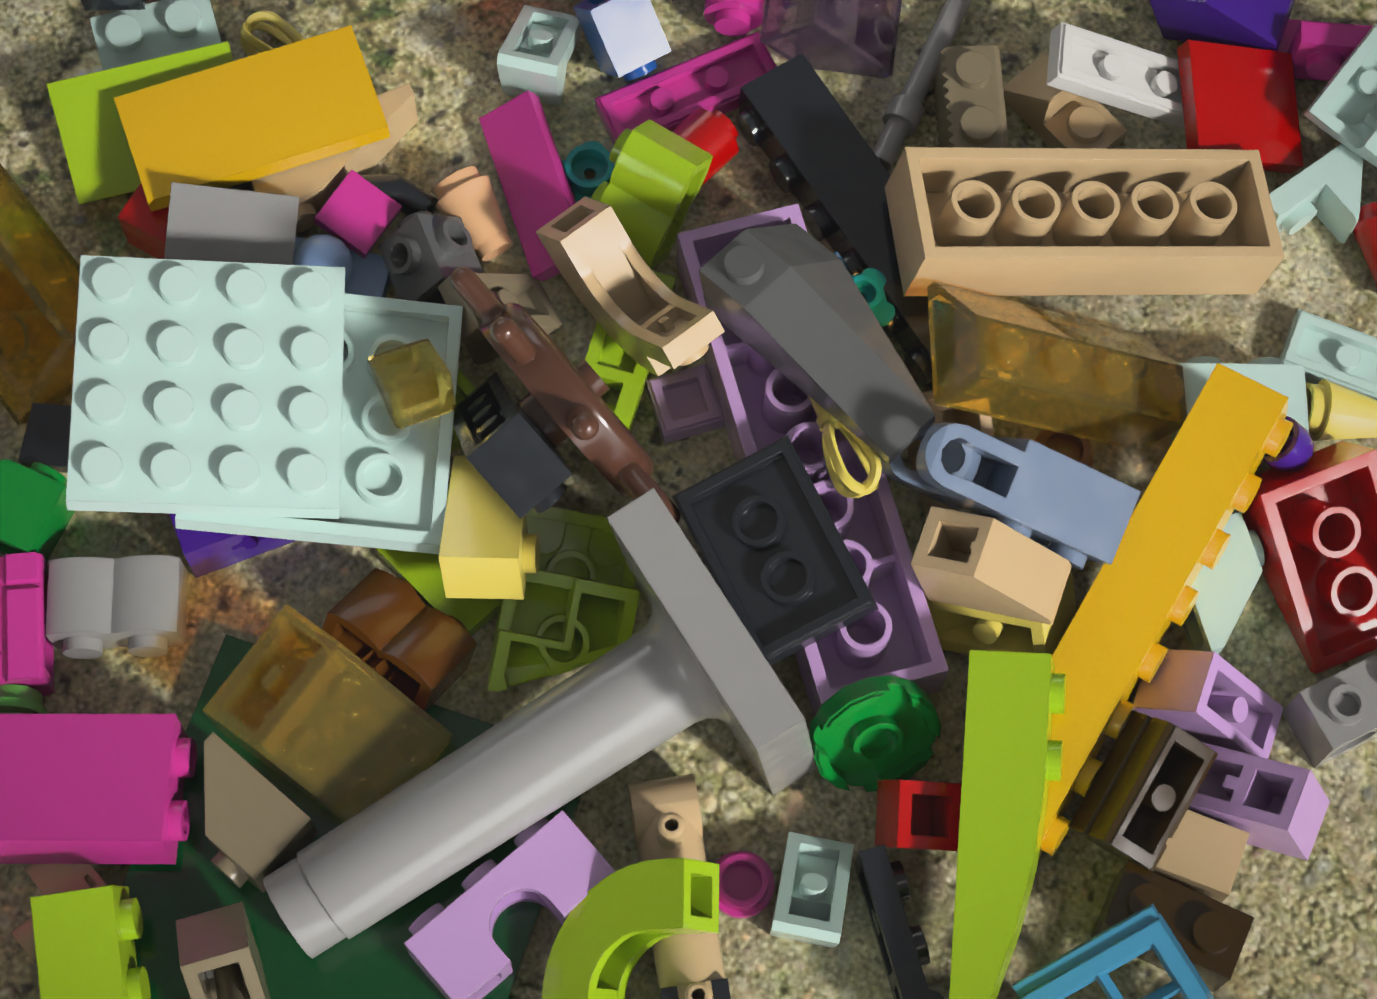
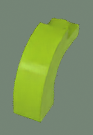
M689 858L646 860L626 866L602 879L587 892L588 895L569 913L560 928L546 965L542 999H625L626 988L632 970L641 956L655 943L667 937L680 934L719 933V864Z

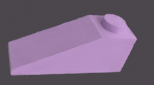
M1204 743L1216 751L1218 755L1188 810L1250 833L1246 843L1248 845L1308 861L1330 803L1312 771Z

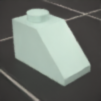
M1241 512L1231 514L1222 530L1230 534L1231 537L1215 568L1212 570L1203 565L1191 586L1199 591V595L1190 614L1183 623V628L1193 651H1213L1219 655L1226 645L1263 572L1262 566L1264 565L1265 557L1261 540L1254 530L1247 529Z

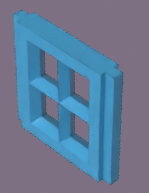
M1153 903L1017 980L1012 985L1019 999H1064L1097 980L1108 999H1124L1108 973L1152 949L1172 981L1141 999H1169L1178 993L1184 999H1215Z

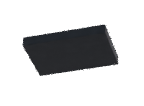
M788 435L672 496L713 579L770 666L879 609Z

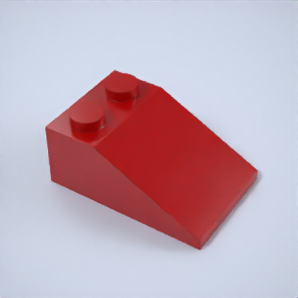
M1340 441L1313 452V457L1307 465L1296 472H1281L1270 469L1256 475L1262 478L1261 485L1249 508L1244 514L1242 513L1247 529L1254 530L1261 540L1265 557L1262 574L1310 671L1318 674L1376 650L1377 450Z

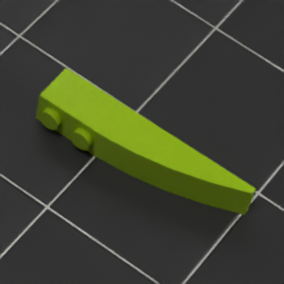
M984 650L969 651L949 999H997L1021 932L1038 866L1048 801L1049 781H1061L1063 741L1051 740L1052 714L1065 713L1066 674L1054 673L1055 665L1052 654Z

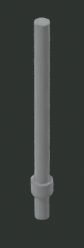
M972 0L945 1L901 94H896L892 97L882 117L885 127L873 152L887 171L891 170L906 137L913 135L925 113L922 104L934 81L939 54L945 47H950Z

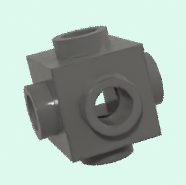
M429 211L410 214L402 219L398 224V229L378 246L389 272L390 281L395 287L399 299L446 304L437 287L455 269L468 267L475 273H484L473 248L471 235L465 228L461 217L434 215Z

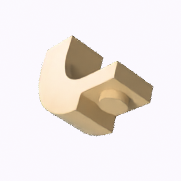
M585 196L536 231L554 264L593 318L632 359L652 374L659 377L670 368L675 369L678 366H685L697 361L708 351V344L725 332L713 310L678 296L656 276L634 247L611 205Z

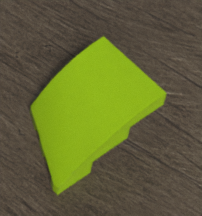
M554 506L540 514H536L533 509L526 514L528 534L539 535V570L537 574L527 573L524 600L501 599L489 667L488 690L499 692L511 686L546 676L552 677L573 671L575 668L592 663L631 638L640 590L633 588L634 578L607 517Z

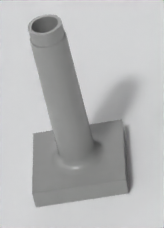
M654 488L607 517L634 581L652 608L651 617L643 629L297 852L296 858L263 878L266 891L279 916L309 957L315 958L346 937L351 939L701 720L720 719L726 722L772 795H775L817 768L804 716Z

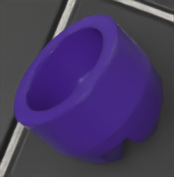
M1286 416L1285 419L1292 422L1293 426L1285 444L1275 458L1265 454L1262 461L1274 470L1296 472L1304 468L1313 457L1314 443L1306 428L1293 418Z

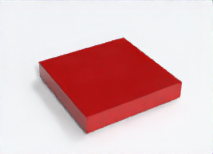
M1187 40L1177 47L1187 149L1259 150L1264 171L1292 174L1304 167L1292 53Z

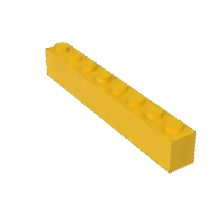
M1220 363L1216 364L1133 511L1112 564H1103L1052 655L1055 665L1054 673L1066 674L1065 713L1052 714L1051 740L1063 741V765L1061 781H1049L1048 801L1039 858L1043 851L1053 856L1061 845L1071 823V820L1063 816L1075 793L1082 797L1086 796L1103 765V762L1097 760L1096 756L1107 736L1117 740L1129 716L1135 710L1136 705L1127 700L1139 679L1150 683L1157 673L1168 648L1159 643L1171 622L1182 626L1190 614L1199 595V591L1191 586L1202 566L1204 565L1213 570L1223 555L1231 535L1222 530L1234 509L1244 514L1252 503L1262 482V478L1254 475L1264 455L1268 454L1275 458L1281 451L1292 429L1293 423L1285 419L1289 397Z

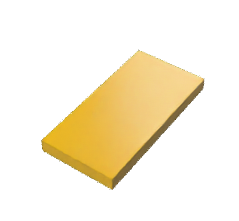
M351 25L114 97L151 212L169 207L171 182L230 188L390 138L387 121Z

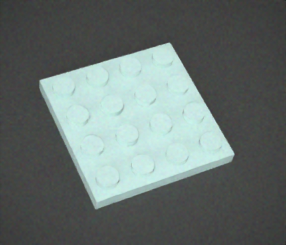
M81 255L66 489L67 510L339 519L345 267Z
M345 293L339 519L176 514L175 528L439 554L447 503L463 306Z

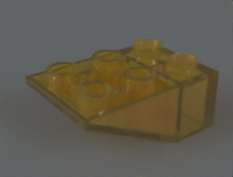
M288 604L282 608L202 710L218 730L344 822L431 767L453 738V734L342 643Z

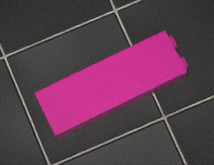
M0 714V864H176L178 841H186L190 830V808L188 801L183 800L185 778H193L196 772L197 746L195 739L188 737L176 714Z

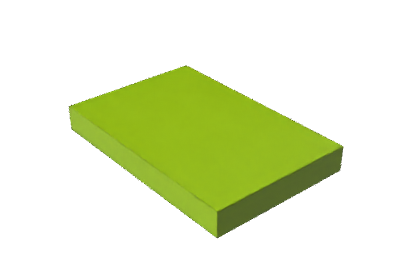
M228 41L47 83L79 205L133 193L141 183L114 97L232 62L234 60Z

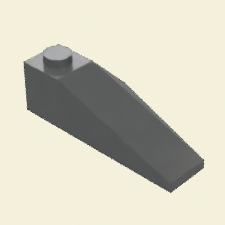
M796 223L745 229L699 269L706 308L713 310L721 323L889 464L935 422L934 412L841 259Z

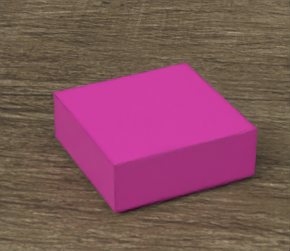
M351 169L315 216L314 223L330 235L340 239L349 249L365 259L399 215L402 206Z

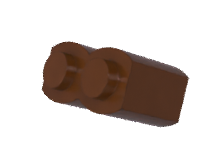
M376 568L327 613L319 636V641L339 662L358 674L370 677L378 689L391 701L419 716H422L467 670L477 647L476 641L459 619L426 606L410 583Z

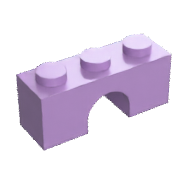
M563 810L550 821L544 817L520 832L513 841L518 847L498 865L493 859L481 864L463 881L461 886L466 892L447 908H444L440 903L433 905L422 913L409 927V931L413 936L404 944L410 957L446 999H482L513 973L510 959L492 938L494 924L498 916L507 907L519 902L538 903L546 907L563 925L569 913L588 895L587 892L602 879L615 872L612 866Z

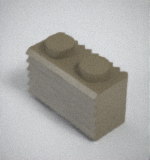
M995 45L945 47L939 54L932 85L935 89L933 98L936 99L934 109L937 110L935 119L938 121L936 130L939 132L937 139L940 143L939 147L1009 148L999 47Z

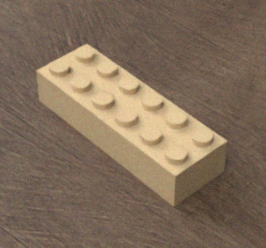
M905 147L885 186L904 296L1256 294L1285 257L1259 150Z

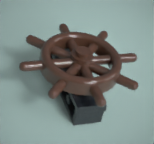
M468 267L455 269L450 278L451 286L483 322L479 329L485 338L530 391L523 399H520L497 372H494L455 406L453 426L468 461L521 519L531 509L536 514L544 512L566 492L567 486L563 482L572 475V472L557 447L569 437L624 498L629 495L634 501L654 488L678 524L680 521L679 509L651 477L654 471V461L602 399L601 396L610 388L588 362L583 359L578 365L574 366L521 305L514 302L504 304L496 293L490 290L472 269Z

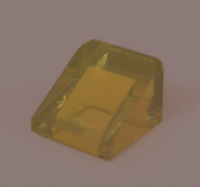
M428 338L367 357L369 368L388 414L396 428H404L450 413L455 409L456 404L451 373Z

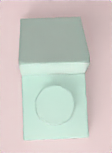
M529 5L523 6L497 55V69L504 94L517 97L529 90L539 96L541 103L555 106L561 104L567 63L580 39L581 25L577 16Z
M1340 144L1272 191L1270 198L1278 231L1281 232L1285 229L1291 235L1303 228L1316 215L1341 244L1346 243L1359 219L1363 158L1343 144Z
M794 832L788 833L769 935L835 948L839 944L854 844Z

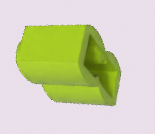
M650 119L633 130L625 129L616 140L609 156V160L615 164L610 183L603 181L597 187L591 199L611 205L634 247L651 270L663 262L672 250L677 240V233L681 232L685 223L689 207L707 175L713 155Z

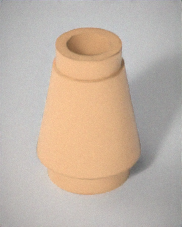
M469 166L452 173L436 185L433 192L439 200L436 204L437 210L445 216L461 217L465 228L471 235L473 248L482 262H487L500 256L513 246L514 243L508 234L509 231L489 176H481L476 166Z

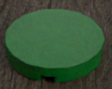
M893 675L867 677L842 687L821 705L811 721L809 737L814 759L822 777L836 788L850 791L848 785L855 787L864 786L866 792L877 791L878 780H908L926 766L934 753L931 745L935 741L936 735L940 738L941 723L928 693L914 681Z

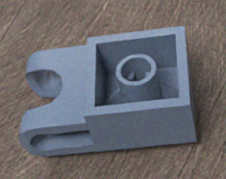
M940 422L931 425L917 438L921 441L917 453V470L915 471L909 470L904 466L901 454L890 464L879 455L881 471L891 480L939 501L956 511L995 518L1069 560L1071 567L1083 570L1086 561L1112 564L1141 491L1031 439L989 436L968 425Z

